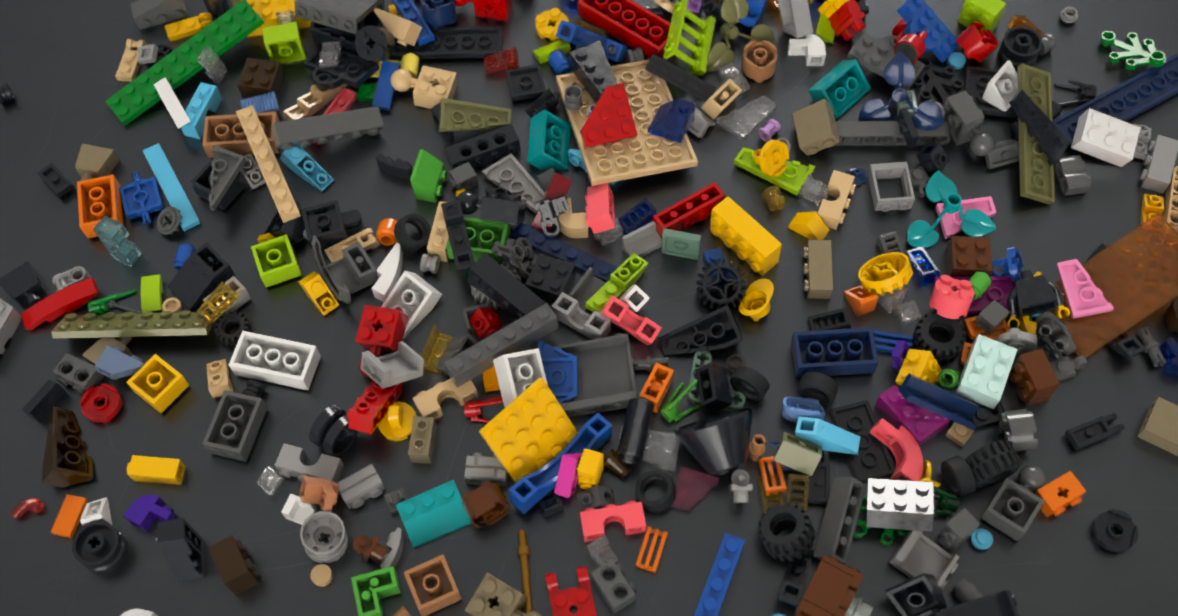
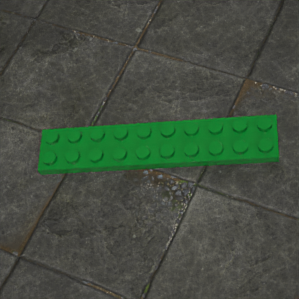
M246 0L240 1L105 100V102L121 123L126 126L161 100L153 84L166 77L172 90H175L263 25L264 21Z

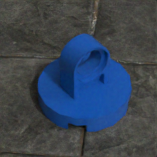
M1016 246L1007 248V258L992 262V269L995 266H1001L1004 268V271L996 273L993 270L991 276H1011L1014 284H1016L1017 280H1021L1020 273L1024 265L1021 254L1016 249Z

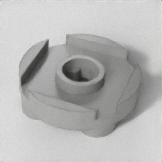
M1010 328L1008 332L996 338V341L1016 348V355L1037 350V336L1023 332L1019 328Z

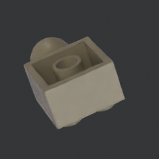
M488 572L464 610L473 616H542L534 611L523 613L521 610L528 597ZM495 601L500 603L498 607L494 606Z

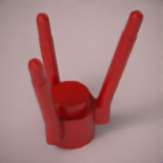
M502 396L465 402V417H471V422L489 423L490 419L478 417V415H482V406L503 403Z

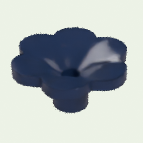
M851 167L850 170L845 172L855 176L853 184H856V187H860L862 183L867 181L864 169Z

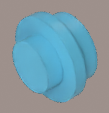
M977 529L971 536V542L976 548L986 550L992 545L993 537L988 530Z

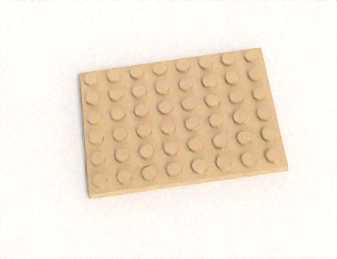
M649 60L610 66L616 83H624L638 136L586 149L580 131L588 119L587 109L596 102L574 73L556 76V82L563 103L565 89L568 86H578L582 90L581 108L576 111L566 109L592 186L695 167L698 164L666 81L645 70Z

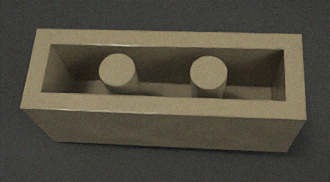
M808 240L807 247H803V258H806L803 274L807 275V280H804V291H807V298L831 299L833 292L831 240Z

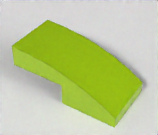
M161 274L141 277L142 313L146 311H163Z

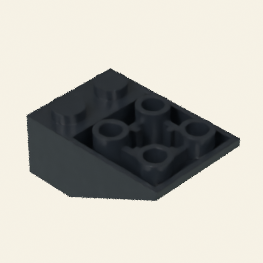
M206 242L190 255L167 287L191 311L213 291L220 289L221 285L231 277H235V274L230 265Z

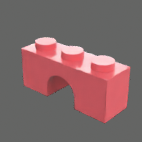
M611 296L600 311V314L611 319L613 324L645 345L652 344L662 328L647 317H641L629 309V305L615 296Z
M628 501L624 505L619 506L609 504L601 509L587 508L580 512L584 542L605 539L604 528L612 521L622 524L625 536L646 532L642 502Z

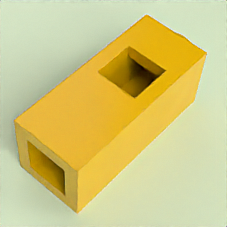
M132 455L131 462L127 465V475L136 482L181 485L186 466L180 459Z

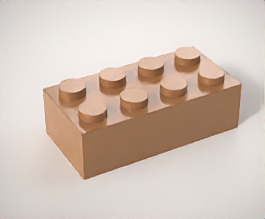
M256 113L273 153H279L280 149H276L271 131L273 124L280 122L277 113ZM237 114L205 116L202 146L208 158L214 157V146L242 156L249 153L254 155Z

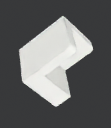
M290 494L281 513L286 519L303 525L304 521L311 514H314L317 508L314 504L302 503L299 496Z

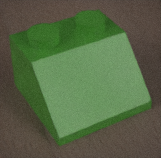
M420 149L410 178L414 196L417 200L436 203L438 196L442 195V184L447 179V171H445L443 162L425 150Z

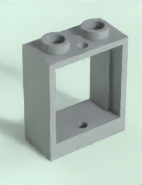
M777 0L783 32L796 38L813 33L808 0Z
M907 162L870 164L867 175L875 211L886 212L889 210L911 209L915 196ZM900 178L904 197L880 199L877 180Z

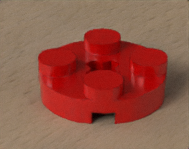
M104 383L100 384L101 386L89 388L83 394L80 405L82 406L81 411L88 420L105 424L118 414L123 404V398L114 386ZM105 399V404L99 407L98 401L102 402Z

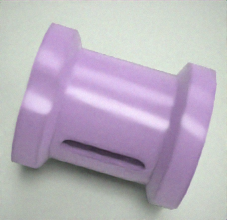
M770 119L764 128L758 130V135L763 141L768 142L775 133L781 131V125L778 121Z

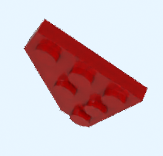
M624 83L608 86L602 93L580 131L585 149L638 136Z

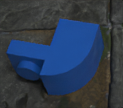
M747 0L749 6L748 14L745 18L739 19V22L743 23L746 27H755L760 24L768 0Z

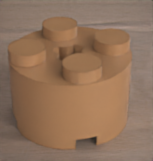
M756 40L749 42L743 51L742 72L750 79L759 83L770 78L776 71L778 59L775 45L766 40H762V42H756Z

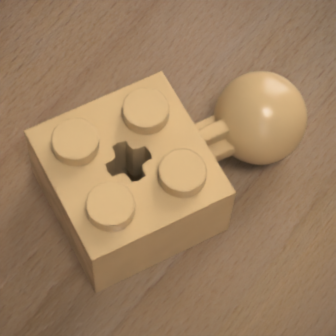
M424 65L418 79L412 78V75L404 69L396 70L390 79L392 87L399 92H405L410 88H414V105L429 109L440 104L442 98L453 99L458 86L456 72Z

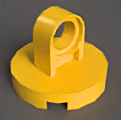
M770 140L761 149L753 152L754 161L760 165L765 175L777 177L787 167L784 165L786 159L789 160L788 147L779 140Z
M395 402L389 406L388 413L382 419L378 428L388 440H405L411 434L414 416H417L416 412L407 403Z

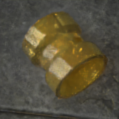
M771 186L762 193L764 200L768 202L770 211L780 210L786 205V200L784 196L780 195L781 191L778 186Z

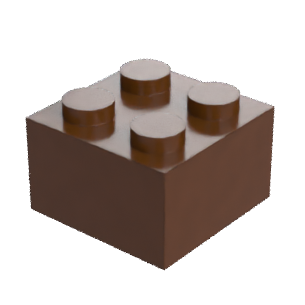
M951 236L946 247L948 276L972 277L975 272H985L990 276L993 271L990 238Z
M1043 349L1019 355L1009 373L1011 381L1015 383L1018 389L1019 398L1024 401L1026 407L1048 401L1060 385Z

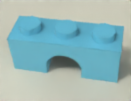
M202 82L199 84L185 110L191 121L181 127L185 136L201 140L204 134L207 111L216 112L222 100L217 86Z

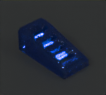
M646 198L616 220V224L627 235L652 221L657 211ZM625 221H627L631 226L628 227L625 224Z
M921 246L905 251V255L909 258L911 267L920 284L925 286L934 283V278L939 277L940 271L924 247Z

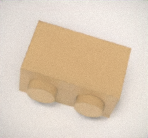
M729 78L706 101L701 109L714 120L743 90Z

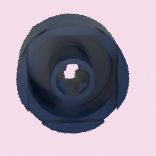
M421 0L423 19L432 28L437 29L441 25L456 22L455 0Z

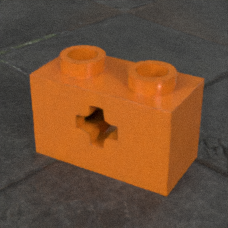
M656 363L641 390L639 398L652 402L654 405L653 412H658L674 380V370Z
M1069 471L1039 488L1034 494L1045 501L1040 509L1046 517H1049L1052 514L1055 516L1060 515L1066 510L1065 507L1070 504L1072 507L1083 501L1081 497L1087 491L1074 474Z

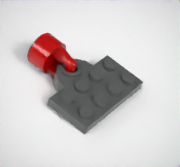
M901 17L894 26L892 35L884 36L880 40L864 32L849 51L847 58L856 59L858 64L884 77L886 65L895 57L894 47L904 36V29L907 26L906 21ZM918 60L913 64L915 69L913 82L909 85H904L908 91L925 67V64Z

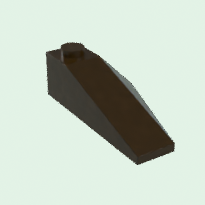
M54 406L51 409L42 467V484L63 488L89 481L93 478V461L91 456H88L86 453V443L80 438V428L71 410Z

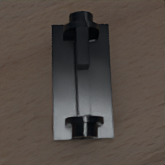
M548 88L525 111L530 118L543 110L549 112L559 103L560 95L558 92H551Z

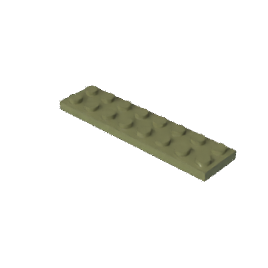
M1022 63L1017 67L1018 92L1023 90L1052 121L1051 73ZM1019 119L1020 196L1050 205L1055 202L1054 164L1051 166L1048 164L1047 160L1049 158L1045 152L1041 153L1037 147L1040 144L1034 136L1031 137L1028 133L1027 124L1022 123Z
M185 310L176 313L171 311H163L161 313L146 311L141 314L133 312L115 314L108 312L98 315L96 313H87L85 315L70 313L64 316L51 333L53 339L207 335L217 318L209 310L199 312Z

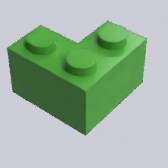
M393 566L351 577L359 616H384L381 599L401 593L398 575Z

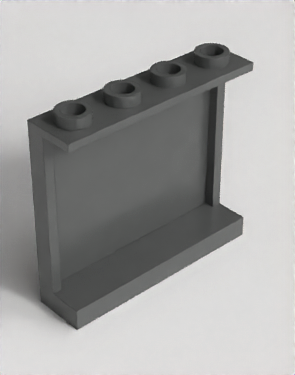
M295 0V17L356 34L358 23L375 8L384 11V0Z
M617 333L610 337H596L588 341L578 340L575 343L558 344L555 346L578 358V397L568 403L560 404L568 418L628 408L629 400L638 398L631 346L627 333Z

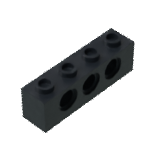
M512 124L445 148L446 156L452 169L469 162L472 168L481 166L484 163L498 160L500 157L511 153L514 154L521 150L520 140Z

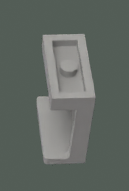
M403 341L398 342V350L396 352L376 357L369 350L362 352L361 370L382 389L423 376L424 359Z
M910 530L889 562L910 578L923 573L934 575L940 590H942L948 582L946 580L948 574H952L959 565L957 560L960 556L957 554L950 555L923 535V531Z

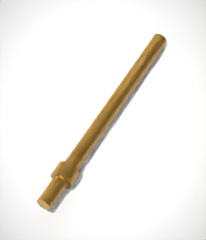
M519 530L517 556L520 557L522 592L528 597L524 604V613L533 611L528 561L530 548L527 545L526 530Z

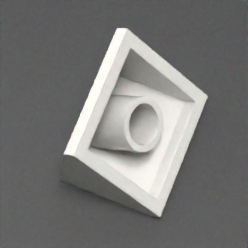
M1007 61L990 80L982 97L983 100L1002 111H1007L1011 107L1009 102L1018 92V74L1011 61Z

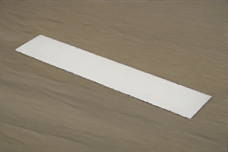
M166 77L153 84L177 128L179 129L191 122Z

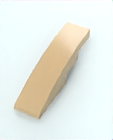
M314 84L311 86L309 93L297 98L296 105L283 111V117L287 120L310 117L332 101L342 87L346 88L348 85L342 84L333 89H321Z

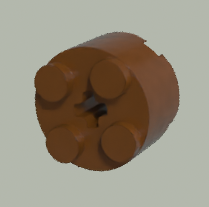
M490 480L482 482L479 488L466 492L461 497L463 500L462 505L475 528H481L480 524L485 522L487 526L497 522L507 514L506 509L510 510L511 508L499 484L491 483Z

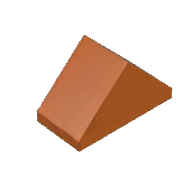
M861 285L844 291V295L856 317L874 311L878 301V294L868 292L867 289L864 290Z

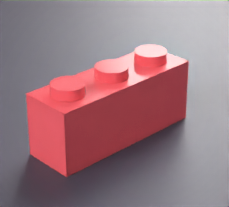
M609 183L587 187V195H585L587 217H585L588 228L591 227L594 234L615 228L614 195Z

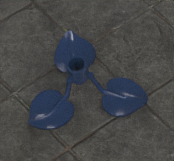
M898 52L884 69L885 80L891 85H896L892 90V97H890L888 103L884 106L882 99H871L862 107L859 113V121H889L890 111L886 108L893 101L903 102L905 100L915 112L911 119L916 128L933 130L944 124L942 111L938 104L933 101H924L916 109L909 100L907 89L904 85H909L913 82L915 69L909 58L901 52Z

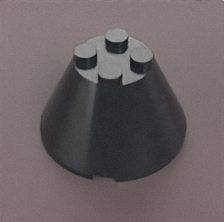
M752 407L730 411V413L723 415V417H720L719 414L681 426L679 430H673L674 435L706 472L709 473V476L715 474L722 475L730 472L729 469H739L747 466L746 461L754 411Z

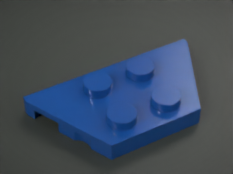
M538 340V348L547 384L559 404L568 403L577 398V356L546 344L542 340Z

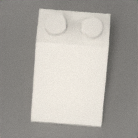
M404 271L381 307L401 310L408 316L404 339L432 311L442 293L416 273Z

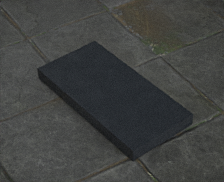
M865 400L830 409L829 414L835 426L860 436L858 455L845 453L853 477L862 483H867L868 478L882 479L892 476L895 467L886 445L869 433L871 428L877 423L869 401Z

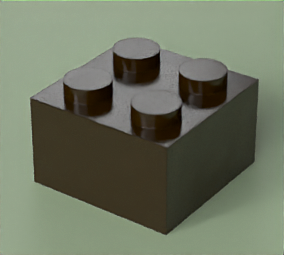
M247 58L237 84L242 98L247 99L258 95L261 96V94H268L272 91L275 92L277 98L285 77L281 62Z
M231 535L208 547L224 584L235 595L259 584L256 577L259 575L256 566L251 563L249 559L251 558L250 552L246 546L244 547L241 540L237 541Z

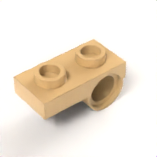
M226 358L206 364L208 390L213 398L223 395L224 390L233 392Z

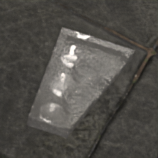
M763 95L747 103L745 107L738 110L734 109L730 111V114L716 118V123L744 141L777 109V104Z
M620 426L617 447L619 446L623 426ZM649 430L642 460L675 475L680 440L673 433Z

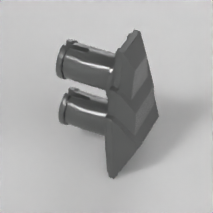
M1051 311L1044 312L1033 321L1037 322L1036 334L1047 337L1054 344L1057 352L1063 351L1068 356L1077 349L1072 340L1073 336L1068 331L1069 328Z

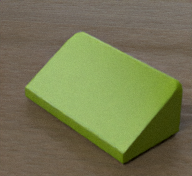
M820 14L816 36L821 38L823 42L833 43L835 31L832 29L826 15Z
M561 39L532 52L539 64H543L548 61L550 54L554 51H562L564 55L571 51L570 44L566 40Z

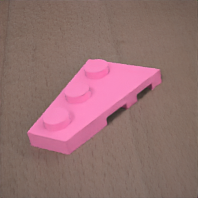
M991 196L962 200L960 204L963 207V215H965L968 209L979 210L989 218L996 214ZM939 203L935 207L938 217L944 209V203ZM959 211L952 214L946 212L940 220L945 239L962 232L961 223L963 220L960 218Z
M1077 259L1056 264L1072 319L1113 311L1114 307L1110 302H1107L1102 291L1091 281V277Z

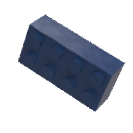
M872 327L793 332L791 349L796 378H801L807 372H818L827 376L875 373L878 358Z

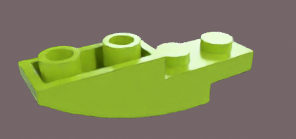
M633 253L610 275V280L586 302L585 307L591 312L595 310L600 313L611 296L620 299L636 283L648 266V262Z

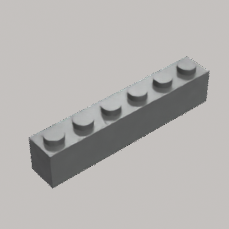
M376 106L276 122L271 127L276 149L289 150L293 146L298 145L300 147H307L311 143L316 142L318 144H325L328 140L342 141L346 139L345 137L352 136L354 139L362 137L363 134L373 136L379 134L384 125L379 107Z
M545 303L444 362L448 375L458 388L494 366V359L505 354L519 352L558 329L557 316L549 305Z

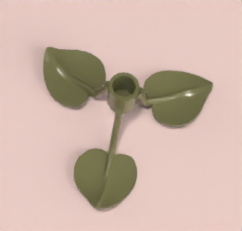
M746 0L723 1L721 16L728 23L722 25L720 32L724 36L723 39L726 41V44L719 42L711 48L707 58V71H725L732 66L734 53L729 50L731 46L728 39H735L739 35L750 39L749 42L754 40L762 42V40H766L772 44L775 43L773 32L767 25L758 24L753 27L751 36L740 33L738 28L734 26V24L739 22V19L745 18L748 14L749 6Z

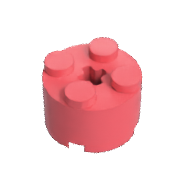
M942 275L935 282L929 307L931 309L934 307L937 310V314L945 318L959 319L962 315H964L963 318L966 317L975 294L971 287L972 283L968 280H958L948 275Z

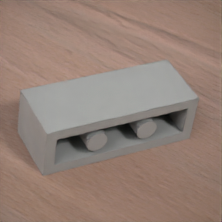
M1157 135L1154 141L1151 140L1148 145L1147 151L1150 153L1145 158L1144 165H1146V169H1143L1140 179L1142 180V188L1163 194L1171 181L1178 152V140Z

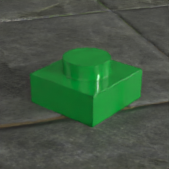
M360 85L357 101L373 103L377 85Z

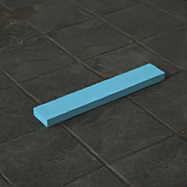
M158 143L142 150L170 206L180 210V214L183 216L180 220L183 231L201 224L160 144Z

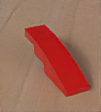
M89 278L48 296L22 312L21 317L25 329L32 331L45 320L52 322L65 312L70 314L99 294L95 280Z

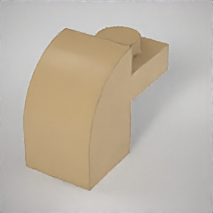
M567 198L571 210L568 213H565V211L561 212L557 216L560 231L569 238H588V226L585 220L587 213H572L571 198Z

